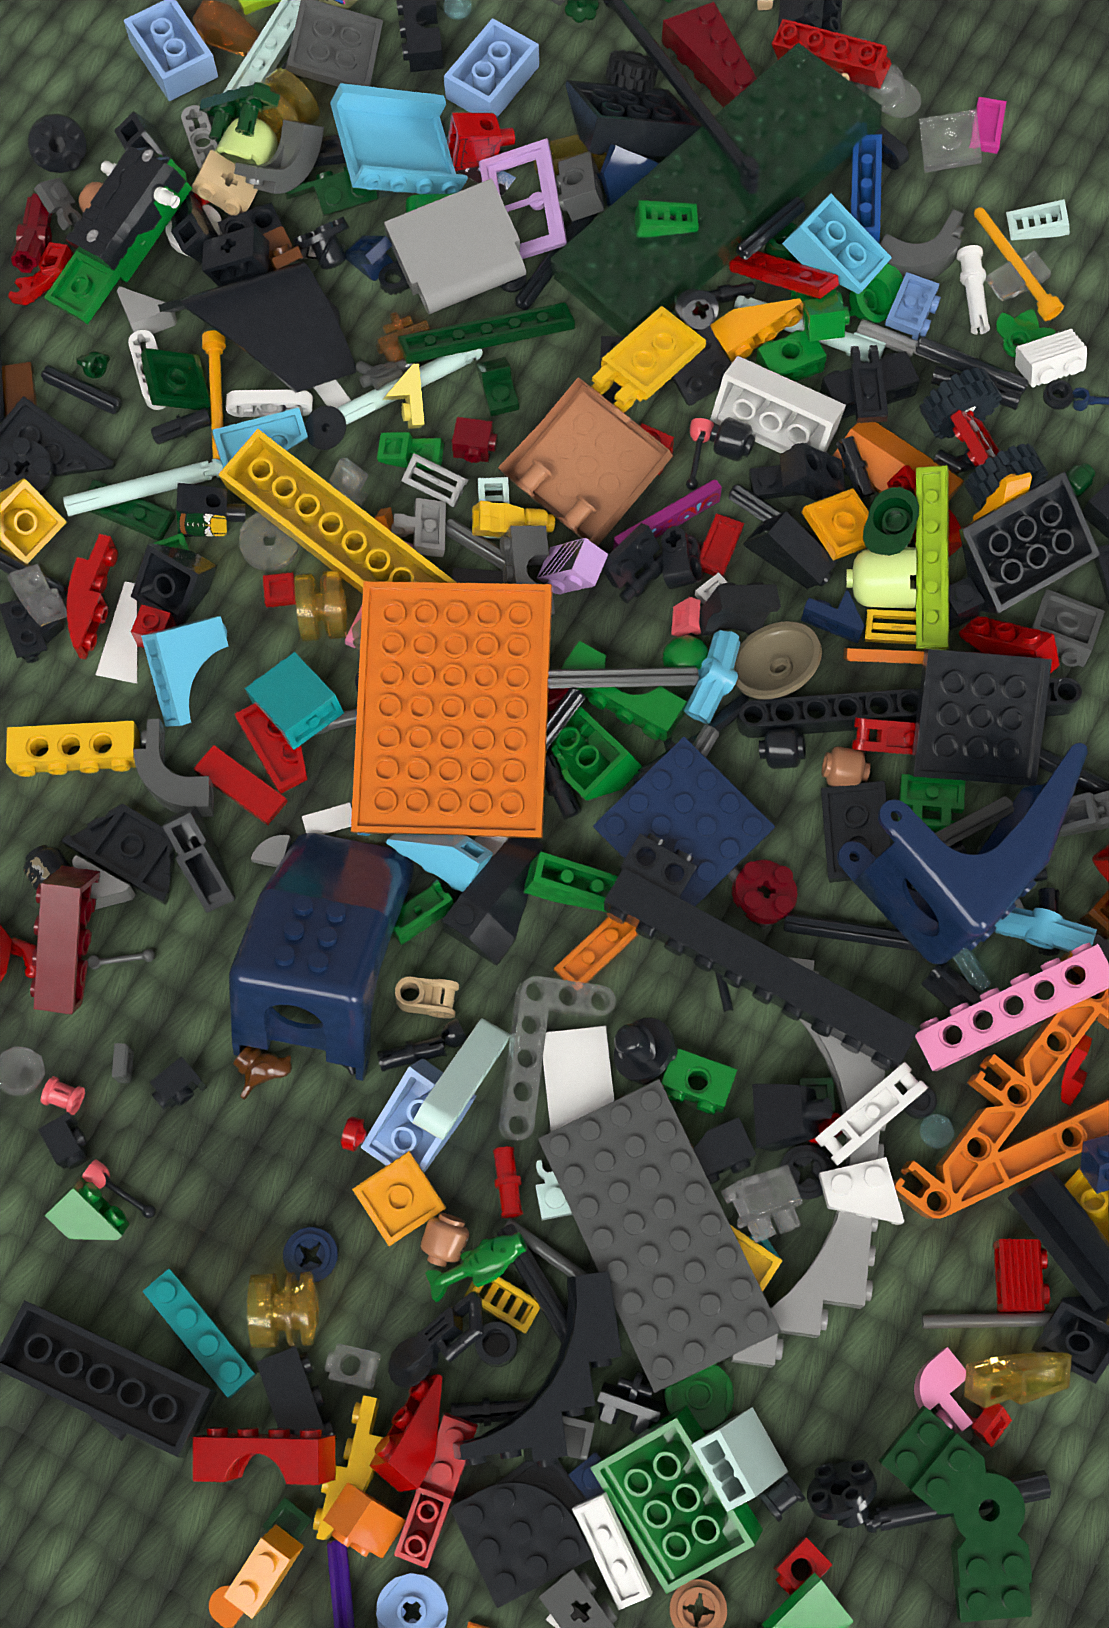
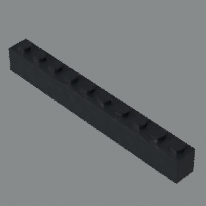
M623 868L604 900V910L607 911V916L620 924L627 922L636 927L635 931L642 937L652 940L654 937L665 943L664 947L671 953L681 956L682 953L694 959L693 963L700 969L707 972L714 970L723 975L722 979L735 988L743 986L752 991V996L764 1004H770L771 1002L781 1007V1012L787 1017L796 1021L802 1019L812 1025L811 1029L821 1036L829 1037L831 1035L842 1041V1047L855 1054L859 1052L871 1057V1062L883 1070L891 1068L895 1071L899 1067L919 1030L626 868Z

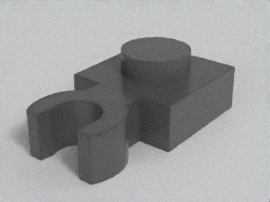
M60 177L40 182L34 188L48 213L57 214L58 224L64 231L82 219L79 212L72 208L76 202Z

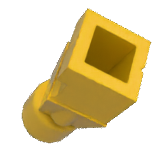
M480 501L472 507V535L499 538L504 536L510 526H546V531L550 533L554 530L555 517L553 514H548L544 509H523L508 503H491L490 501Z

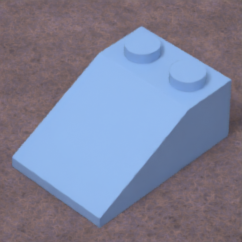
M421 1059L408 1067L361 1145V1148L385 1166L410 1151L425 1173L461 1123L477 1096H472L444 1140L413 1124L419 1108L443 1074L442 1071L431 1063Z

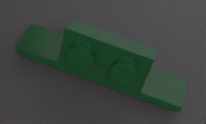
M347 166L343 167L344 172L334 175L332 171L316 175L317 180L307 183L304 180L296 188L285 193L286 199H291L315 191L323 217L377 201L378 196L376 190L353 188Z

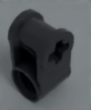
M672 526L668 528L661 540L663 553L662 573L669 589H676L700 582L702 580V568L700 565V545L698 540L693 536L687 535L686 531L681 527Z

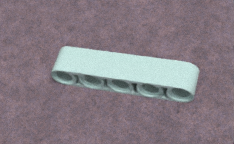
M481 1018L422 1103L413 1120V1124L444 1140L498 1059L511 1034Z

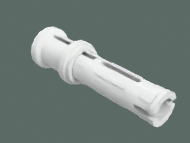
M970 245L958 250L957 260L961 262L962 272L960 274V281L966 287L971 333L977 335V328H979L980 334L990 330L983 287L986 271L982 268L981 262L983 249L978 245Z

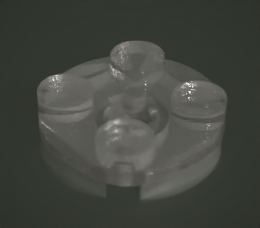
M260 513L249 517L242 525L239 533V545L244 559L251 566L269 573L289 565L297 556L301 546ZM266 536L268 538L277 537L275 544L272 546H265L263 538Z

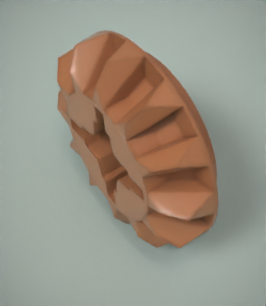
M703 1579L691 1580L677 1588L669 1604L670 1617L675 1628H723L726 1621L727 1604L724 1595L717 1586ZM699 1593H702L703 1606L713 1610L714 1613L701 1615L697 1626H694L693 1613L683 1609V1605H694Z

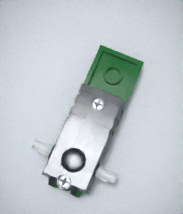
M129 146L117 164H112L109 161L102 163L101 171L106 173L108 178L90 202L91 206L89 209L86 208L83 212L82 219L78 220L74 225L75 229L73 232H69L65 238L76 249V252L44 296V299L87 325L118 280L121 279L126 283L129 281L192 190V187L186 182V172L179 168L171 158L163 157L152 147L133 148Z

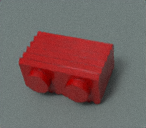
M998 1239L995 1241L993 1247L997 1312L1028 1313L1044 1311V1304H1049L1050 1302L1048 1283H1043L1042 1269H1047L1048 1265L1046 1248H1041V1241L1039 1239Z

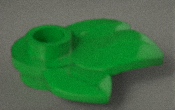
M1033 309L1019 314L1015 319L1002 312L996 323L997 332L1004 339L1003 349L1013 358H1016L1017 347L1014 344L1023 345L1055 334V329L1039 328L1038 319Z

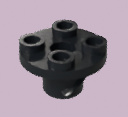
M45 115L32 125L28 134V147L32 158L38 166L47 171L64 173L75 170L84 159L87 148L84 132L75 120L66 115Z
M341 217L293 239L295 247H299L300 251L311 246L319 262L318 265L324 270L333 269L341 265L346 259V252L343 251L336 234L350 227L345 218Z
M642 1018L631 1024H626L617 1031L614 1038V1063L618 1072L628 1080L641 1085H646L652 1079L659 1076L669 1063L676 1058L678 1053L672 1031L666 1024L656 1018Z
M856 1460L834 1465L831 1463L820 1465L815 1470L816 1477L812 1480L807 1490V1501L813 1513L826 1520H837V1526L844 1528H855L862 1525L869 1516L868 1505L873 1500L877 1491L876 1478L867 1462Z

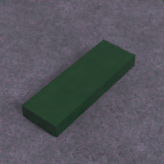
M94 479L87 491L108 485ZM140 498L89 511L158 541L163 540L175 519L173 512Z

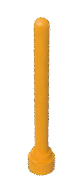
M982 207L976 208L974 210L975 218L1038 301L1037 312L1044 321L1055 318L1064 309L1062 302L1057 296L1046 293L985 209Z
M217 330L206 331L202 334V348L209 355L212 430L223 427L220 355L223 354V350L226 348V337ZM212 434L213 459L220 460Z

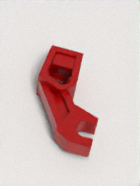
M48 243L38 263L40 271L33 276L17 278L14 283L20 291L9 292L8 297L12 303L20 305L30 304L51 288L74 254L68 245Z

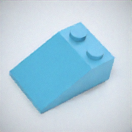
M829 194L782 243L802 265L838 275L839 284L857 294H860L892 258L832 194Z

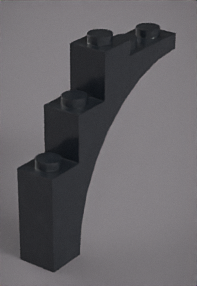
M609 1271L567 1277L568 1311L565 1334L556 1361L544 1383L527 1404L503 1424L480 1436L453 1443L455 1459L465 1460L466 1465L486 1463L487 1455L500 1453V1459H508L522 1456L521 1449H524L526 1461L536 1462L537 1467H548L557 1465V1458L568 1456L561 1412L564 1411L565 1417L579 1416L585 1414V1407L595 1406L589 1362H591V1368L612 1365L611 1358L622 1356Z

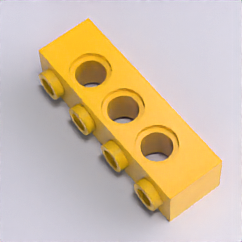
M134 721L7 727L6 764L14 774L30 777L34 776L37 772L63 775L67 771L75 770L83 773H96L99 769H112L124 772L130 770L131 767H136L133 749H140V731ZM103 745H112L107 752L99 753V749ZM80 746L75 754H67L70 748ZM48 748L44 755L36 756L40 749Z

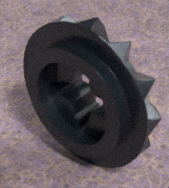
M810 1145L797 1146L788 1151L781 1161L779 1174L782 1186L785 1187L791 1196L803 1200L819 1198L824 1194L819 1173L833 1170V1166L829 1157L819 1148ZM813 1161L811 1173L815 1176V1179L807 1178L801 1185L798 1184L801 1173L795 1166L804 1168Z

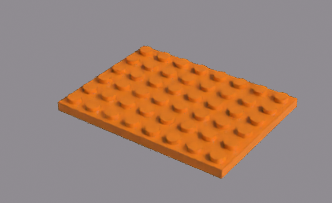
M363 581L351 818L352 833L439 834L543 839L553 590L551 584Z

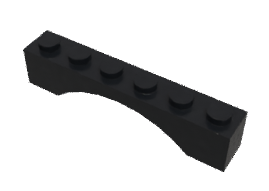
M135 111L114 130L125 151L129 146L133 148L152 147L163 157L171 158L178 166L156 126ZM190 191L171 219V232L182 252L202 264L204 240L217 237L218 234L194 192Z

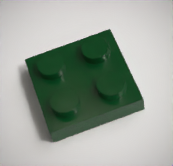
M144 348L140 356L151 404L200 410L205 407L207 411L211 403L199 355Z

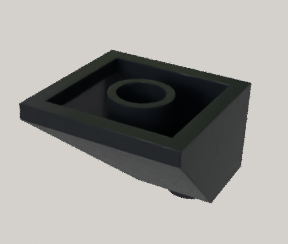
M150 543L147 545L131 598L143 605L170 612L175 623L178 626L183 625L209 592L217 565L190 550Z
M1083 1296L1063 1297L1033 1345L1032 1351L1096 1384L1109 1364V1305L1093 1311Z

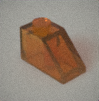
M203 0L193 16L195 29L205 43L243 57L247 56L259 37V33L230 5L216 0Z

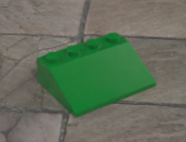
M687 1405L659 1420L658 1423L653 1424L590 1467L666 1594L755 1546L763 1531L747 1502L728 1512L726 1511L691 1446L704 1437L705 1434Z

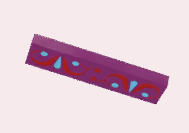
M716 479L712 480L615 536L613 550L641 523L648 525L655 538H658L668 528L679 526L720 502L721 485Z

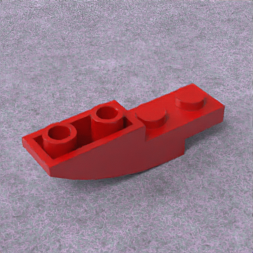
M100 533L89 560L76 558L68 587L67 622L69 634L79 658L86 660L89 651H93L96 646L97 631L100 623L103 624L106 621L108 606L101 594L104 593L107 586L109 569L115 566L118 558V550L111 536Z
M449 1413L444 1414L437 1433L435 1460L419 1489L416 1490L394 1556L428 1568L466 1465L465 1460L454 1458L453 1443L474 1438L479 1425Z

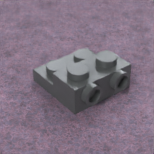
M1046 589L1031 629L1034 628L1053 633L1058 658L1067 666L1074 667L1078 665L1084 667L1092 652L1105 611Z

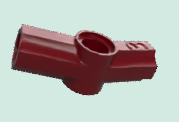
M37 193L27 197L23 224H18L17 244L11 255L12 265L17 267L22 273H31L32 269L38 266L43 251H45L48 243L52 242L50 228L52 213H48Z

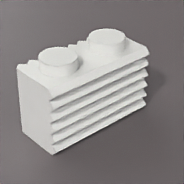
M1069 329L1017 346L1015 366L1024 378L1028 380L1031 387L1034 388L1042 383L1047 384L1053 379L1056 381L1058 377L1061 379L1069 374L1073 375L1080 371L1083 372L1086 368L1087 347L1084 346L1078 335L1076 336L1075 332Z

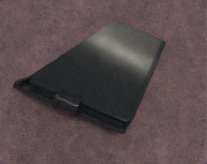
M304 262L281 267L158 305L160 312L172 313L187 309L239 346L295 393L357 372L339 323L316 278Z

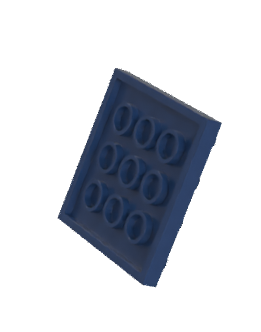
M683 737L593 825V828L624 859L627 857L639 834L647 837L648 833L665 841L664 848L675 853L679 849L694 858L692 864L696 865L697 868L680 899L696 906L775 826ZM649 849L639 851L636 857L638 863L643 866L651 865L656 858L655 854ZM671 865L665 870V877L671 882H678L684 876L682 868L677 865Z

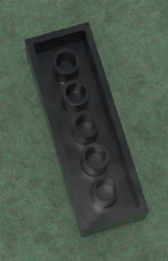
M25 1300L0 1346L1 1372L179 1458H186L193 1444V1437L197 1436L217 1394V1391Z

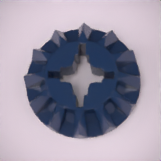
M308 1227L298 1230L288 1239L283 1250V1262L286 1270L293 1278L304 1283L320 1282L332 1273L338 1261L335 1241L327 1232L319 1228ZM303 1246L309 1250L318 1247L319 1250L316 1255L320 1258L319 1261L322 1264L319 1265L312 1261L308 1262L307 1265L304 1264L305 1255L299 1247Z

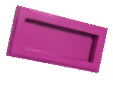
M978 97L970 150L998 153L1007 101Z

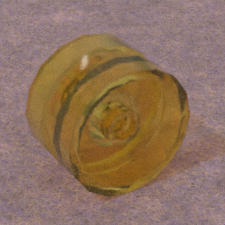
M278 68L265 78L264 84L271 88L270 91L280 95L278 107L259 112L257 118L267 123L273 129L279 143L283 120L313 125L319 119L320 111L316 100L304 83L294 74L285 69Z
M326 571L322 573L320 579L321 592H318L316 578L312 573L295 574V601L302 642L320 640L322 636V621H324L326 634L331 640L347 638V601L340 571Z

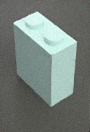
M753 1407L724 1422L691 1445L727 1512L755 1498L788 1472Z

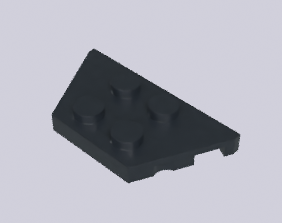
M122 803L110 810L106 816L96 818L87 823V828L73 836L68 834L62 839L65 846L162 904H167L175 848L160 825Z

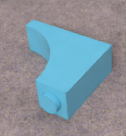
M221 616L205 618L141 636L165 727L182 726L191 723L189 696L195 675L211 655L228 647L226 639L227 629L222 623Z

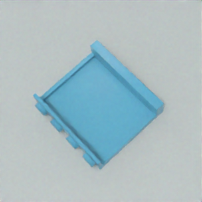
M344 83L339 84L330 104L353 188L418 194H454L461 191L468 177L467 175L456 174L440 119V115L446 106L444 95Z

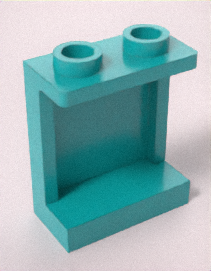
M295 652L244 688L252 703H256L282 732L285 740L293 750L344 714L336 695Z

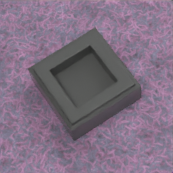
M114 1043L112 1077L118 1083H130L132 1081L134 1051L127 1044Z

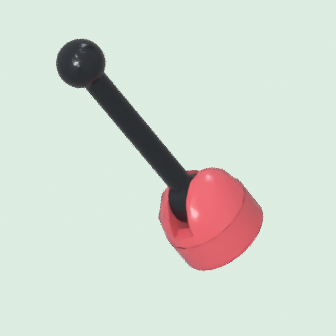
M704 418L692 419L690 424V437L696 442L691 475L686 482V486L690 490H694L698 486L696 476L702 443L709 441L714 427L712 421Z
M97 1159L83 1173L82 1178L86 1182L93 1183L99 1189L106 1186L141 1210L145 1218L150 1219L155 1216L156 1210L154 1206L143 1204L112 1183L108 1168Z

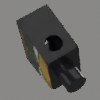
M178 483L176 508L178 534L183 533L184 537L227 535V522L245 523L246 504L228 503L227 490L224 488Z

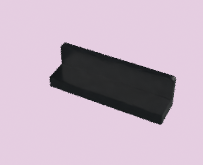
M1052 1169L1045 1170L1031 1185L1016 1189L1008 1199L1092 1310L1096 1311L1109 1305V1242Z

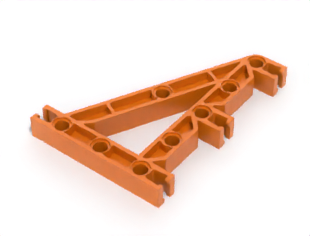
M1069 951L1063 954L1060 961L1062 962L1073 957L1072 952ZM1073 967L1072 969L1080 976V980L1076 983L1068 978L1067 980L1072 985H1079L1085 980L1086 973L1081 967ZM1109 988L1100 992L1097 999L1090 997L1048 1017L1014 1061L1016 1071L995 1054L987 1056L980 1064V1067L983 1070L990 1067L1002 1078V1083L995 1088L983 1080L986 1075L983 1071L972 1075L967 1083L993 1103L995 1107L977 1110L935 1166L937 1179L914 1160L907 1161L900 1172L903 1175H906L908 1172L913 1174L923 1184V1188L915 1196L902 1187L905 1180L900 1177L898 1180H893L897 1197L921 1216L930 1219H940L1081 1153L1084 1141L1108 1135L1109 1098L998 1150L1095 1019L1098 1017L1097 1021L1109 1030ZM1049 1034L1056 1036L1059 1041L1057 1051H1053L1048 1047L1047 1038ZM1011 1086L1019 1090L1020 1100L1017 1104L1012 1103L1007 1096L1008 1089ZM1065 1129L1070 1130L1074 1136V1142L1070 1147L1066 1146L1062 1141V1133ZM971 1139L977 1140L981 1146V1152L977 1157L971 1156L968 1152L967 1144ZM931 1192L937 1193L941 1199V1205L936 1211L931 1210L927 1205V1197Z

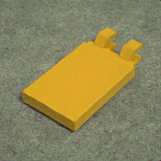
M661 306L602 358V367L592 377L594 384L591 387L602 395L610 389L615 381L622 388L615 394L614 399L617 401L614 403V406L624 413L633 406L636 399L641 402L643 399L646 401L705 348L706 340Z

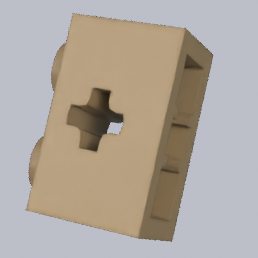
M210 150L191 186V191L198 194L202 199L208 200L229 215L235 216L249 209L258 189L253 188L254 184L246 183V177L234 174L235 163L213 150Z

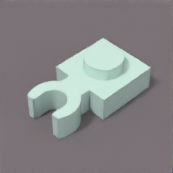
M537 1161V1173L545 1181L544 1184L536 1185L542 1220L573 1215L553 1171L546 1172L542 1167V1161Z

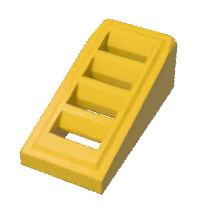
M498 1277L491 1282L492 1284L482 1299V1310L526 1334L540 1307L535 1298ZM472 1281L464 1297L473 1291L480 1293L483 1286L476 1287ZM498 1288L503 1289L504 1291L496 1305L490 1304ZM512 1294L516 1298L506 1314L502 1310ZM524 1301L528 1306L518 1321L514 1317Z

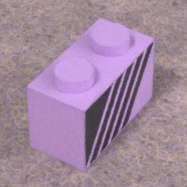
M587 538L550 547L549 555L545 559L537 579L544 584H552L553 593L555 594L593 587L596 585L608 554Z

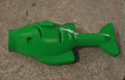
M517 1232L513 1235L482 1239L480 1244L472 1251H467L460 1255L463 1261L461 1265L445 1273L437 1270H427L425 1274L431 1285L432 1299L435 1302H439L447 1292L449 1285L465 1277H473V1284L476 1287L496 1280L520 1254L527 1251L522 1235Z

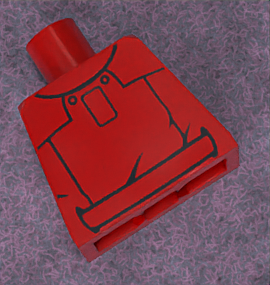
M452 113L447 144L455 171L477 167L480 160L498 155L501 146L514 145V129L512 127L500 128L497 116L493 113Z

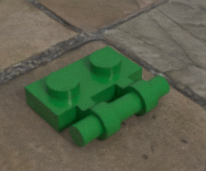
M901 774L899 801L907 804L932 831L938 832L956 822L951 820V813H963L965 781L913 777L910 774ZM922 810L939 811V819L922 818Z

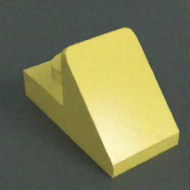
M413 364L382 399L406 400V403H402L403 421H408V429L421 428L424 425L419 364Z

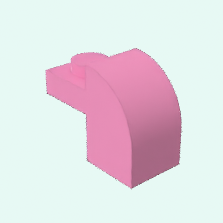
M948 1347L938 1352L919 1370L915 1379L914 1395L919 1409L923 1405L929 1410L935 1406L938 1410L935 1415L950 1429L959 1433L963 1432L973 1422L950 1393L971 1375Z

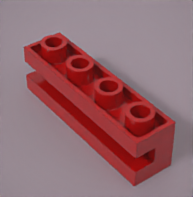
M782 19L772 41V47L778 62L819 73L830 70L836 73H847L850 78L849 81L878 89L881 88L892 64L890 58L886 57L888 53L886 45L787 19Z

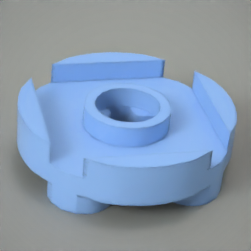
M416 1573L402 1575L391 1580L378 1597L376 1612L378 1628H445L449 1607L443 1589L435 1580L429 1576ZM417 1601L421 1605L419 1613L422 1616L419 1621L412 1618L408 1622L403 1617L406 1614L403 1606L406 1602L414 1604Z

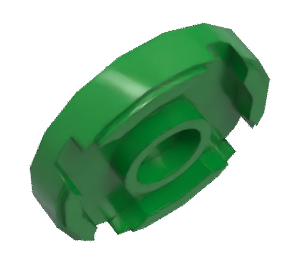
M717 1364L666 1388L664 1392L666 1408L669 1413L672 1414L687 1405L703 1431L711 1430L721 1424L731 1412L734 1401L732 1382L725 1371Z

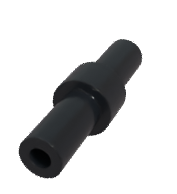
M753 282L735 286L725 284L718 286L716 290L707 292L711 293L722 304L731 302L733 298L738 296L755 294V287Z

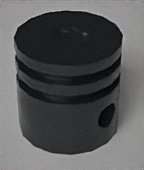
M491 1322L483 1326V1335L475 1341V1347L479 1357L485 1364L491 1367H503L515 1358L518 1351V1342L514 1331L508 1325L502 1322Z

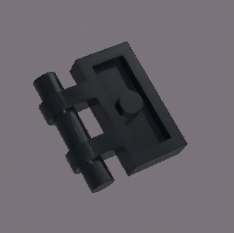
M643 523L636 527L607 556L602 568L612 586L620 589L625 585L626 588L619 594V597L625 603H629L634 597H639L645 591L644 587L653 578L657 579L662 574L663 554H659L655 559L653 558V555L660 549V546L650 527ZM643 566L644 570L635 577L634 574Z

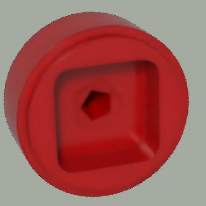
M354 1116L348 1118L341 1138L343 1149L355 1152L358 1146L365 1141L367 1132L364 1128V1119Z

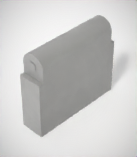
M492 178L384 222L386 236L393 245V252L413 295L419 293L428 314L526 275V269L519 253L520 239Z

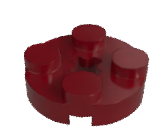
M756 860L748 862L734 879L732 897L736 906H741L743 911L747 913L745 916L751 921L759 924H774L788 915L795 906L797 887L793 880V873L787 866H780L768 860ZM765 886L771 891V894L768 898H764L763 892L758 891L757 888Z

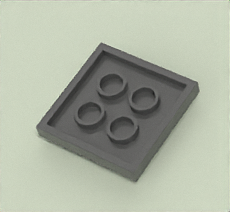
M301 0L285 72L336 87L340 83L370 87L383 20L316 0Z

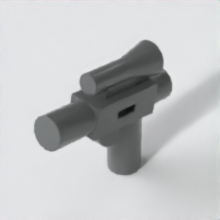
M402 359L395 363L391 361L386 364L371 366L364 361H359L356 364V370L363 374V376L359 377L363 388L372 385L378 390L385 384L403 376L402 372L408 370L413 363L406 364L405 360Z

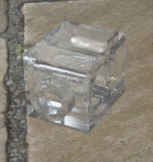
M337 1343L336 1350L329 1351L325 1371L330 1372L328 1379L373 1390L381 1355L378 1352ZM351 1356L358 1357L361 1363L359 1371L355 1375L347 1376L343 1371L344 1361Z

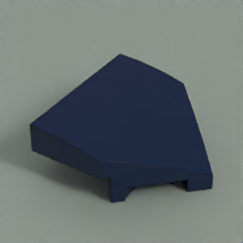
M611 144L601 172L597 173L598 179H601L607 195L608 207L614 208L651 193L663 165Z

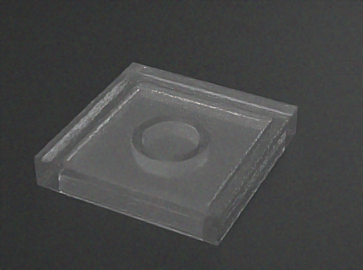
M977 109L919 119L925 173L982 163Z

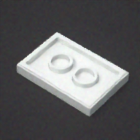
M606 1026L540 1033L551 1132L614 1102Z

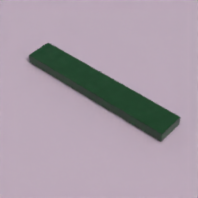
M563 302L398 336V346L406 364L572 330L575 329V320L567 304Z

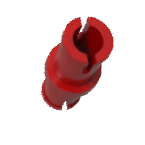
M499 1147L493 1150L497 1174L494 1184L495 1188L499 1189L501 1217H519L523 1215L519 1193L521 1177L517 1176L514 1147Z

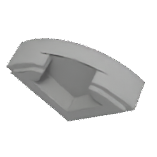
M277 835L266 839L253 852L252 862L277 867L289 849L291 837L289 835Z

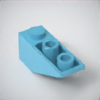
M394 834L386 842L399 854L410 858L421 865L425 871L435 874L447 882L451 888L461 892L469 886L493 855V852L464 835Z

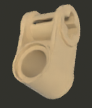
M405 977L396 984V1003L402 1011L408 1013L425 1014L438 1018H454L456 1013L453 1010L455 991L459 990V984L445 979L432 980ZM412 988L418 991L419 996L413 1001H406L401 997L402 992ZM442 994H444L443 1004H441Z

